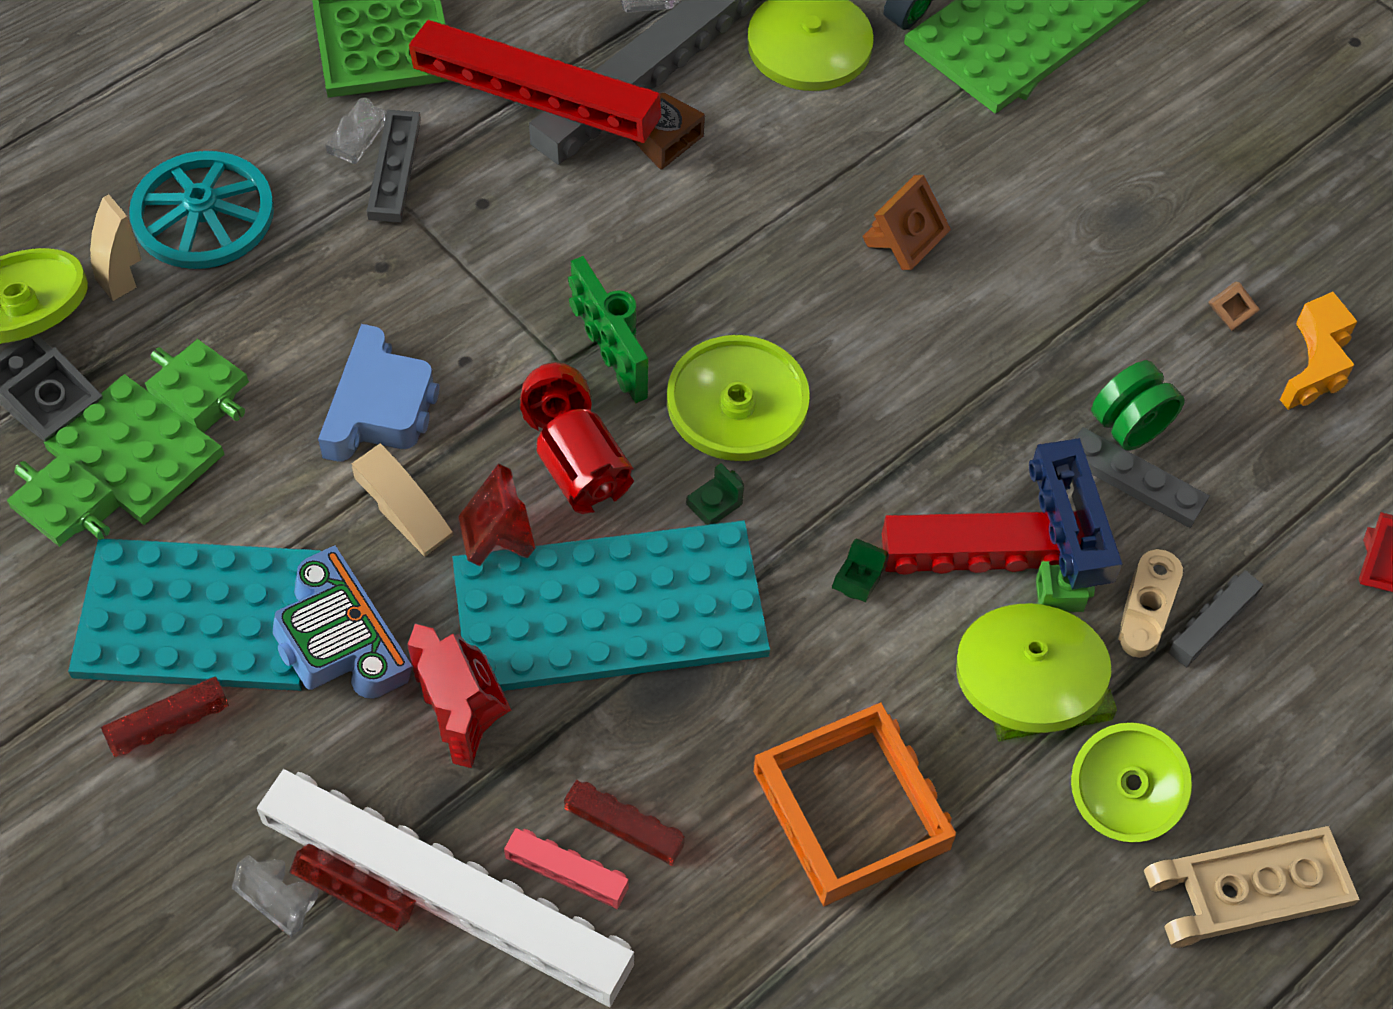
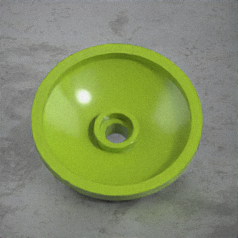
M1120 723L1095 733L1082 746L1073 764L1071 787L1079 812L1095 830L1114 840L1143 842L1165 834L1180 821L1191 799L1192 774L1185 754L1177 743L1164 732L1145 724ZM1132 775H1137L1141 779V787L1137 790H1132L1128 786V779Z

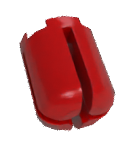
M573 409L559 414L547 424V427L543 428L537 438V453L576 513H594L593 505L609 497L614 502L617 501L634 483L631 477V472L634 468L598 414L588 409Z

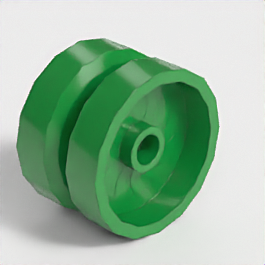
M1144 360L1137 362L1120 372L1100 391L1091 408L1093 416L1103 427L1113 428L1111 431L1112 436L1124 450L1131 451L1140 448L1156 438L1176 419L1185 403L1184 396L1173 384L1163 383V373L1152 361Z

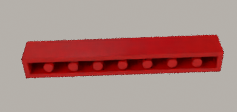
M427 20L409 43L414 69L641 143H645L661 118L660 93L478 36L474 33L456 29L446 24Z

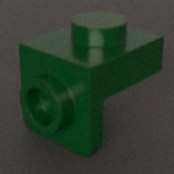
M854 539L846 561L834 578L832 589L842 592L849 598L858 599L866 603L880 580L888 552L860 539Z

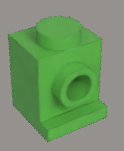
M1049 561L1041 562L1036 577L1038 604L1052 606L1066 612H1084L1088 599L1094 596L1095 586L1072 590L1068 576L1064 577L1061 573L1060 565H1050Z

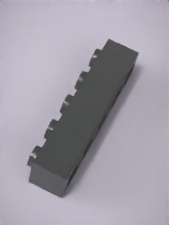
M1246 570L1239 577L1234 575L1227 584L1229 587L1225 591L1220 589L1213 598L1214 602L1211 605L1205 604L1199 612L1200 616L1197 619L1193 617L1184 627L1186 630L1182 634L1178 632L1171 639L1170 643L1172 646L1169 654L1186 668L1258 596L1263 584Z

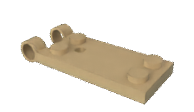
M1329 826L1178 859L1163 860L1153 863L1144 869L1150 890L1154 892L1167 890L1184 882L1196 916L1178 918L1165 925L1164 928L1172 948L1189 946L1206 938L1353 906L1360 900ZM1224 885L1232 886L1236 891V896H1226L1223 893L1222 887Z

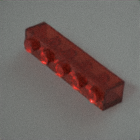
M215 676L102 726L101 729L112 754L116 757L118 755H125L142 744H150L160 736L172 734L178 728L187 724L197 723L207 715L219 713L229 704Z
M576 780L564 799L565 810L673 866L684 847L685 836H683L680 830L662 825L654 816L648 815L647 817L639 813V810L633 805H624L618 802L615 796L597 791L588 782L582 783Z
M310 843L296 852L289 872L396 931L408 923L416 900Z

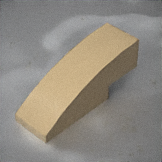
M108 194L102 198L96 214L90 252L95 280L111 300L114 301L137 288L130 266L142 259L127 215Z
M381 443L351 463L355 480L377 501L379 510L424 557L453 536V531L426 494Z

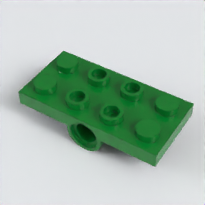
M584 256L571 260V276L568 277V282L572 290V297L569 298V303L574 315L582 317L589 339L592 342L597 341L600 346L602 359L607 367L612 366L617 373V382L623 393L628 392L635 404L647 399L648 357L636 339V301L634 297L628 292L620 290L607 293Z

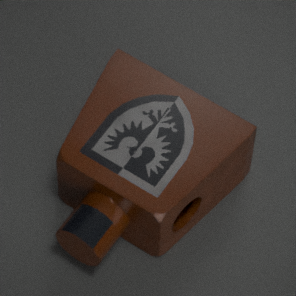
M660 93L661 118L645 143L632 140L660 170L664 169L704 137L705 114L666 93Z

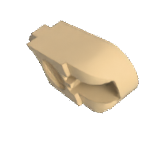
M1150 550L1142 555L1131 580L1118 640H1121L1123 650L1133 657H1146L1152 651L1155 652L1183 576V567L1180 560L1166 550ZM1155 565H1162L1166 568L1167 573L1159 575L1154 571L1153 567ZM1142 605L1149 606L1154 611L1147 610Z

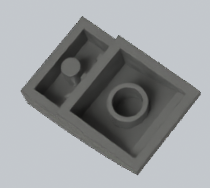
M38 334L16 341L0 353V405L45 442L57 434L60 429L81 416L88 406L96 404L103 399L99 391L55 347L52 349Z

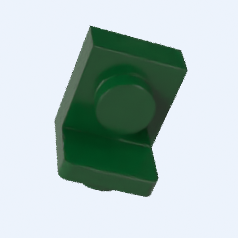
M720 463L715 467L714 478L686 497V505L706 525L716 524L743 504L744 483L735 471H729Z

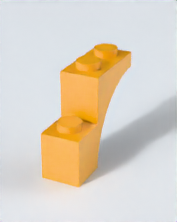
M1334 292L1305 303L1296 322L1306 341L1309 360L1308 367L1288 381L1280 398V401L1287 410L1300 404L1302 406L1309 405L1320 395L1329 391L1335 393L1348 383L1347 378L1354 367V363L1341 348L1351 340V334L1358 321Z

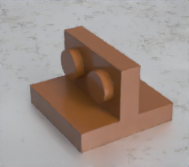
M914 175L874 214L876 220L862 237L867 247L891 248L901 269L912 270L946 236L951 228L925 176Z

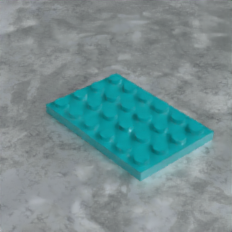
M98 539L68 672L71 678L301 691L302 681L292 665L287 666L283 662L279 654V643L272 633L274 616L276 611L299 601L294 593L297 568L303 560L321 552V550Z

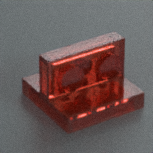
M498 463L458 516L467 561L481 566L496 545L527 559L536 548L526 507L517 496L511 469Z

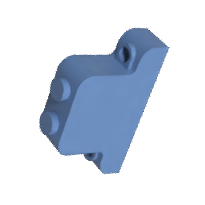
M365 324L360 326L318 438L323 459L345 461L354 454L360 442L381 443L384 446L408 449L417 443L420 433L427 431L429 424L428 409L430 404L437 402L439 395V384L433 383L431 366L424 360L391 354L392 345L385 342L384 333L378 327Z

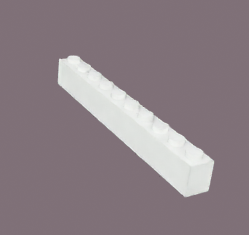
M283 769L257 807L264 825L608 1007L612 1006L634 966V951L630 950V945L623 939L614 935H610L607 938L595 932L594 926L580 917L568 918L559 913L557 906L543 898H538L536 901L524 895L522 888L509 880L503 879L502 882H499L488 876V871L479 864L468 861L465 864L453 858V853L446 847L438 843H433L430 846L419 840V836L410 828L399 825L396 828L384 822L385 818L377 811L368 807L362 810L352 805L350 799L337 790L327 792L317 787L316 781L302 772H297L294 775Z

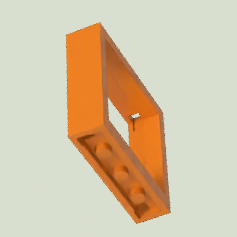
M881 702L755 755L753 772L823 907L950 851L956 836V831L951 824L952 817L948 812H943L936 801L937 792L929 778H923L918 769L919 762L915 751L910 745L905 746L899 735L900 727L897 719L893 720L890 714H887ZM873 733L931 838L837 879L781 771Z

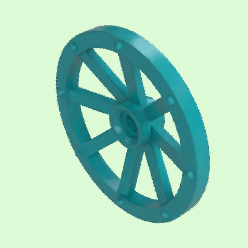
M218 151L186 153L159 164L140 181L132 195L129 208L131 225L140 245L150 255L166 264L189 269L216 267L244 256L264 238L269 230L274 214L271 189L261 171L241 157ZM211 167L202 183L194 184L184 173V171ZM224 169L233 171L247 179L213 189ZM172 176L185 190L184 193H153L158 186ZM257 190L260 196L259 212L220 199ZM146 205H179L149 227H145L144 211ZM218 212L251 222L253 225L244 235L232 242L216 215ZM187 215L188 218L179 250L170 248L155 239L157 235ZM199 222L208 223L222 246L221 248L203 252H191Z

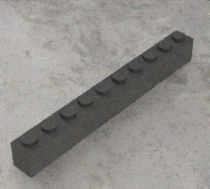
M683 0L594 72L652 90L657 85L663 84L667 77L676 69L684 67L697 52L706 49L710 42L718 35L727 32L731 25L739 18L748 15L751 9L762 0ZM543 111L529 122L530 145L559 165L568 157L574 156L580 147L590 139L596 138L602 130Z

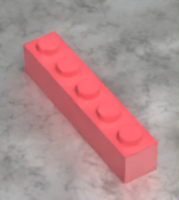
M515 828L504 848L506 859L615 909L619 908L629 888V879L626 878L624 873L618 870L610 871L596 860L588 861L574 850L568 849L566 851L552 840L546 839L544 841L537 838L532 831L527 829L522 831Z

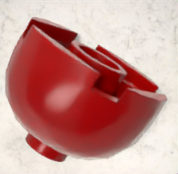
M552 362L543 364L534 369L523 382L520 409L524 420L538 431L539 427L542 429L547 427L551 420L566 411L573 409L591 410L592 397L586 378L576 368L566 363Z

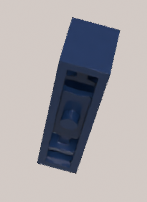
M1080 438L1038 444L1033 460L1029 461V473L1032 481H1037L1040 489V508L1043 513L1047 512L1050 520L1049 535L1051 542L1058 545L1061 554L1059 556V565L1062 575L1064 577L1068 576L1072 590L1115 583L1123 564ZM1071 482L1074 487L1071 497L1085 536L1081 538L1080 545L1077 539L1079 528L1066 490L1070 489Z

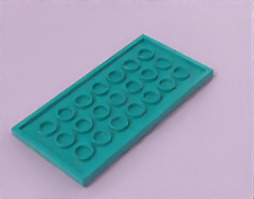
M745 520L452 556L461 637L471 646L476 645L486 655L502 691L769 657L770 654Z

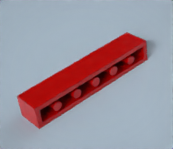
M1073 511L1079 528L1077 539L1080 545L1081 538L1085 536L1077 512ZM1047 512L885 515L882 529L883 549L888 552L885 572H897L903 575L916 571H933L944 574L954 570H970L974 573H982L988 570L1006 569L1010 572H1019L1025 569H1039L1042 561H1049L1050 565H1059V556L1061 554L1058 545L1051 542L1049 535L1050 520Z

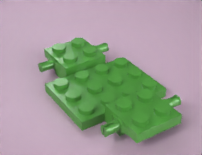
M198 339L175 357H172L160 347L156 348L157 352L153 351L151 353V360L163 368L145 382L147 390L124 374L101 393L103 396L102 400L88 406L81 416L60 429L49 440L43 442L46 449L57 457L40 471H36L26 461L20 462L21 467L18 464L16 465L15 474L24 479L26 484L7 499L9 506L59 547L74 534L84 529L95 535L97 539H104L103 534L107 536L110 528L102 523V521L119 506L141 524L145 525L225 455L222 446L204 432L225 414L229 415L234 421H239V416L241 418L244 416L245 409L235 403L233 399L236 393L249 383L246 373Z

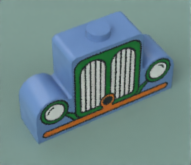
M336 545L303 560L297 568L294 590L295 596L299 601L276 611L274 616L272 633L279 643L278 651L283 662L287 666H293L304 686L310 690L349 671L352 672L351 684L353 690L364 698L373 699L380 697L408 683L412 664Z

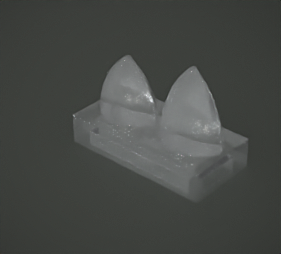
M360 98L349 114L341 118L338 129L326 143L327 153L356 164L383 128L387 111L373 106L368 98Z
M250 855L246 856L237 863L232 889L287 935L292 937L303 928L305 915L318 897L320 881L306 880L287 886L282 882L286 870L283 860L257 862Z

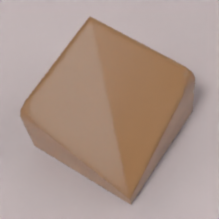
M1239 282L1232 283L1208 302L1231 331L1260 310Z

